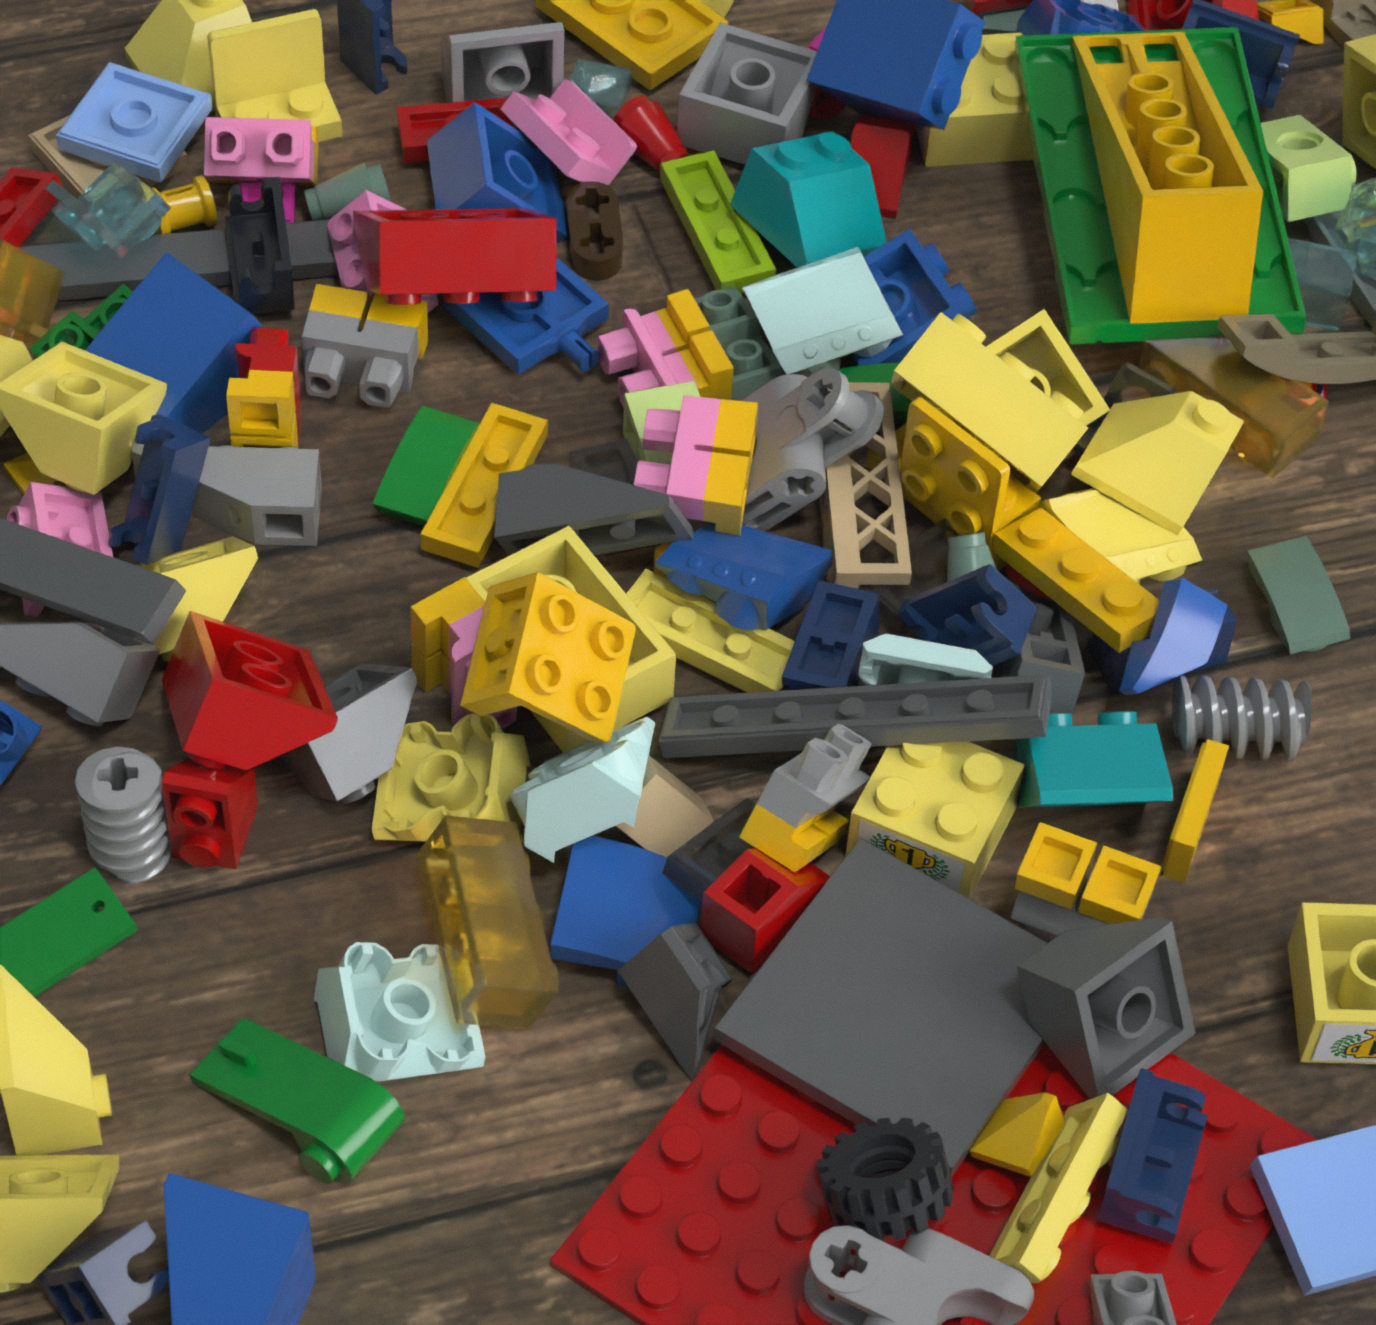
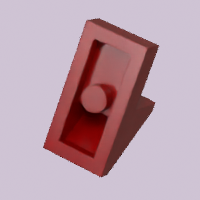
M860 115L858 123H855L853 127L851 148L870 164L881 217L896 219L915 125Z

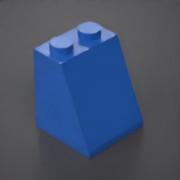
M837 0L806 81L859 114L944 130L950 114L959 104L961 85L970 61L977 55L980 49L985 21L963 5L948 0Z
M166 252L85 351L167 383L166 395L156 414L204 433L228 414L226 394L229 378H238L235 343L250 344L252 329L264 327L250 312Z
M169 1173L164 1183L172 1325H298L316 1280L309 1212Z

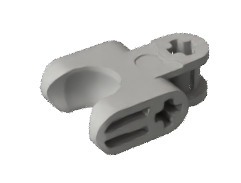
M823 368L809 377L799 374L781 375L741 400L758 402L757 436L742 525L767 531L822 495L826 488L825 468L852 450L863 447L878 431L884 412L881 399L868 390H859L854 393L849 389V382L844 374L835 368Z
M851 1226L832 1227L822 1232L813 1242L808 1261L809 1268L803 1286L805 1301L812 1312L833 1325H941L946 1320L956 1317H974L991 1325H1013L1023 1319L1034 1301L1033 1288L1028 1278L1020 1271L931 1229H926L919 1234L912 1230L902 1249L899 1250L867 1234L862 1229ZM851 1249L856 1251V1256L850 1254ZM841 1271L847 1273L844 1278L838 1277ZM829 1294L835 1297L834 1301L829 1298Z

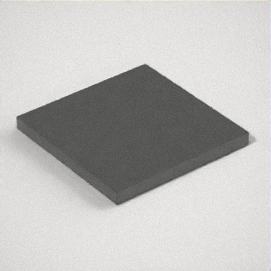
M860 838L716 1025L714 1040L856 1125L866 1122L868 1127L877 1125V1119L889 1117L891 1124H897L902 1117L913 1119L914 1127L921 1122L930 1125L932 1133L937 1131L942 1139L952 1178L1004 1099H1007L1045 1044V1041L1029 1022L1016 965L1045 946L1047 942Z

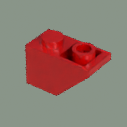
M188 757L165 771L161 781L172 857L183 859L187 863L201 868L219 866L237 870L258 808L254 768L242 770L225 765L224 769L217 770L202 766Z
M757 848L746 849L703 892L701 930L713 946L747 971L753 973L772 954L831 876L811 862L797 872H793Z

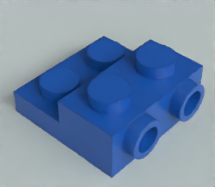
M910 228L864 257L903 336L892 339L887 349L872 357H861L855 353L851 355L858 366L899 363L940 312L951 320L957 314H960L969 321H971L970 317L978 312L962 284L959 282L950 287L943 277L950 270L935 245L931 242L922 247Z

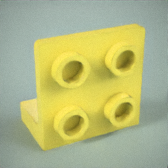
M316 9L216 30L207 35L216 117L310 120L311 126H316L319 129L318 142L343 137L342 120L325 83L322 23Z

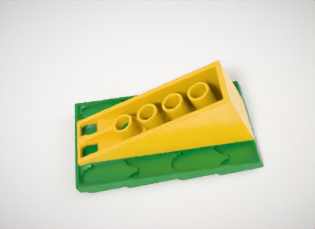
M1238 27L1016 36L1014 54L1028 123L1027 133L1044 205V220L1055 265V280L1069 344H1093L1096 341H1102V343L1155 341V338H1160L1161 340L1213 338L1214 335H1219V338L1226 337L1217 327L1219 317L1234 315L1273 314L1290 334H1304L1306 313Z

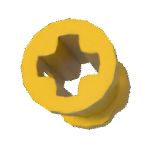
M203 175L193 177L192 184L159 192L156 188L148 189L145 192L149 215L157 235L171 234V231L199 223H204L207 227L217 225L218 219L214 199L208 182Z

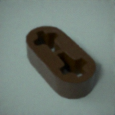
M589 181L580 183L569 191L566 201V224L571 265L573 270L585 279L594 281L606 280L615 276L622 267L623 235L618 197L610 186L601 182ZM588 208H596L599 218L589 219ZM590 243H600L602 254H593Z

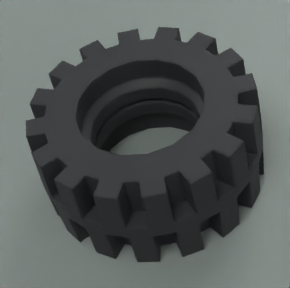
M890 1117L877 1119V1125L868 1127L867 1123L863 1122L854 1126L855 1133L850 1135L843 1131L834 1137L836 1146L826 1145L821 1152L823 1159L818 1160L817 1169L825 1204L834 1227L851 1226L862 1229L867 1234L883 1241L884 1236L893 1235L894 1241L905 1239V1232L914 1229L919 1234L928 1229L927 1220L939 1221L945 1215L944 1206H951L952 1191L954 1189L942 1139L937 1131L932 1133L931 1126L924 1122L915 1127L913 1119L902 1117L897 1124H891Z

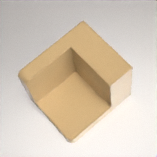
M648 756L635 826L632 828L624 822L616 826L644 849L678 861L711 825L714 819L703 799L651 756Z

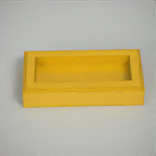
M1207 739L1206 743H1202L1169 840L1161 869L1164 872L1163 877L1182 883L1186 882L1220 780L1229 748L1228 745Z

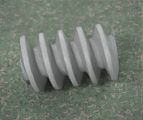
M1180 675L1175 679L1172 696V727L1174 736L1180 740L1184 756L1192 755L1198 739H1205V742L1209 739L1219 743H1223V740H1230L1235 758L1242 759L1249 741H1256L1261 760H1268L1275 742L1282 743L1286 760L1294 761L1300 744L1306 742L1312 712V691L1309 682L1306 680L1298 684L1293 694L1289 682L1284 679L1274 681L1268 693L1263 681L1259 678H1251L1247 681L1242 692L1237 679L1225 677L1221 681L1217 693L1209 676L1200 675L1196 679L1191 691L1185 676Z
M125 747L102 749L87 757L77 770L75 786L78 792V801L90 858L100 868L112 873L118 880L135 884L149 880L160 873L171 859L172 851L161 785V769L153 758L136 749Z

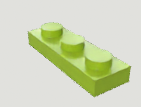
M714 150L661 163L660 180L716 290L736 287L740 293H745L743 290L744 286L776 275V268L755 228L730 206L735 189Z

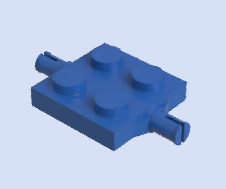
M557 257L556 290L537 291V301H503L502 292H480L479 302L447 303L444 302L443 293V307L517 375L558 352L564 353L583 372L589 371V366L594 368L600 359V352L590 346L581 336L609 319V303Z

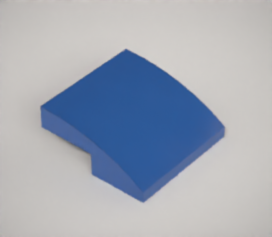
M590 836L573 843L551 941L550 959L617 970V984L628 986L618 972L624 964L669 927L697 923L705 885V875L665 856L614 840Z

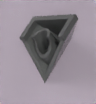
M697 923L669 927L618 970L691 1081L694 1080L698 1073L722 987L734 979Z

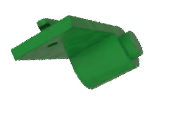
M96 867L0 927V965L35 997L137 932L138 927ZM99 907H104V909H103L101 912L99 911L98 908H99Z
M244 1017L225 1037L220 1039L214 1049L189 1074L193 1084L292 1132L302 1151L298 1156L300 1163L310 1175L325 1184H330L333 1180L342 1184L350 1183L405 1120L404 1111L398 1101L378 1082Z

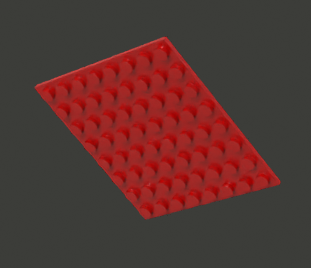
M1045 1043L1007 1099L1046 1092L1056 1096L1064 1116L1068 1107L1090 1099ZM721 1045L551 1257L550 1267L639 1325H833L812 1312L805 1301L803 1286L809 1268L808 1261L813 1242L822 1232L834 1227L833 1221L830 1220L817 1169L818 1160L823 1159L821 1152L826 1145L836 1146L834 1137L843 1131L850 1135L855 1133L854 1126L856 1124ZM1170 1052L1148 1070L1154 1072L1153 1076L1184 1084L1206 1095L1204 1107L1202 1110L1197 1111L1208 1115L1173 1244L1097 1221L1117 1152L1116 1149L1108 1162L1097 1170L1087 1190L1090 1193V1201L1086 1209L1078 1219L1068 1226L1058 1246L1061 1250V1256L1056 1267L1041 1282L1030 1283L1034 1291V1301L1023 1319L1013 1325H1094L1090 1274H1117L1123 1271H1138L1144 1274L1162 1273L1176 1324L1210 1325L1275 1226L1252 1173L1250 1164L1257 1156L1317 1141L1318 1139ZM1137 1078L1113 1095L1128 1110ZM1175 1103L1176 1105L1187 1107L1183 1104ZM1127 1114L1116 1134V1136L1119 1138V1141L1121 1138ZM969 1152L952 1176L954 1191H952L953 1201L951 1206H944L945 1215L939 1221L927 1220L928 1229L942 1233L989 1256L1031 1177L973 1158ZM914 1229L905 1232V1239L894 1241L893 1235H886L883 1238V1242L901 1250L909 1234ZM851 1249L850 1254L856 1256V1251ZM841 1271L838 1277L844 1278L847 1273ZM829 1294V1298L834 1301L835 1297ZM956 1317L946 1320L941 1325L991 1324L974 1317Z

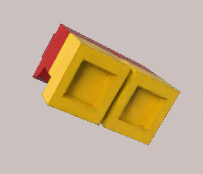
M256 327L252 329L250 344L235 343L238 378H229L226 394L231 446L252 448L294 447L299 449L302 415L297 346L289 345V331L285 329Z

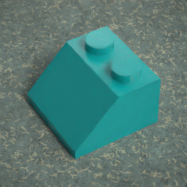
M832 131L751 149L730 206L797 268L859 247L863 257L887 243L870 164L851 148V144L844 137Z
M1137 712L1098 713V725L1073 726L1072 714H1049L1046 737L1016 739V760L1025 764L1018 796V808L1128 805L1173 801V787L1157 724H1137Z

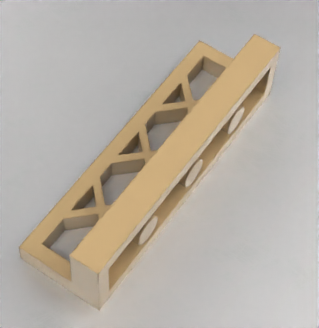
M849 382V389L854 393L859 390H868L882 401L884 412L878 429L880 436L875 433L865 446L879 455L883 461L869 472L850 458L849 455L855 451L852 450L825 468L826 488L818 499L823 548L832 550L833 565L826 574V580L829 583L859 589V585H909L912 570L890 383ZM866 492H870L888 505V509L876 520L855 506V502ZM889 525H890L891 532L886 529ZM857 528H859L862 532L858 534ZM872 540H875L894 555V563H861L860 550Z

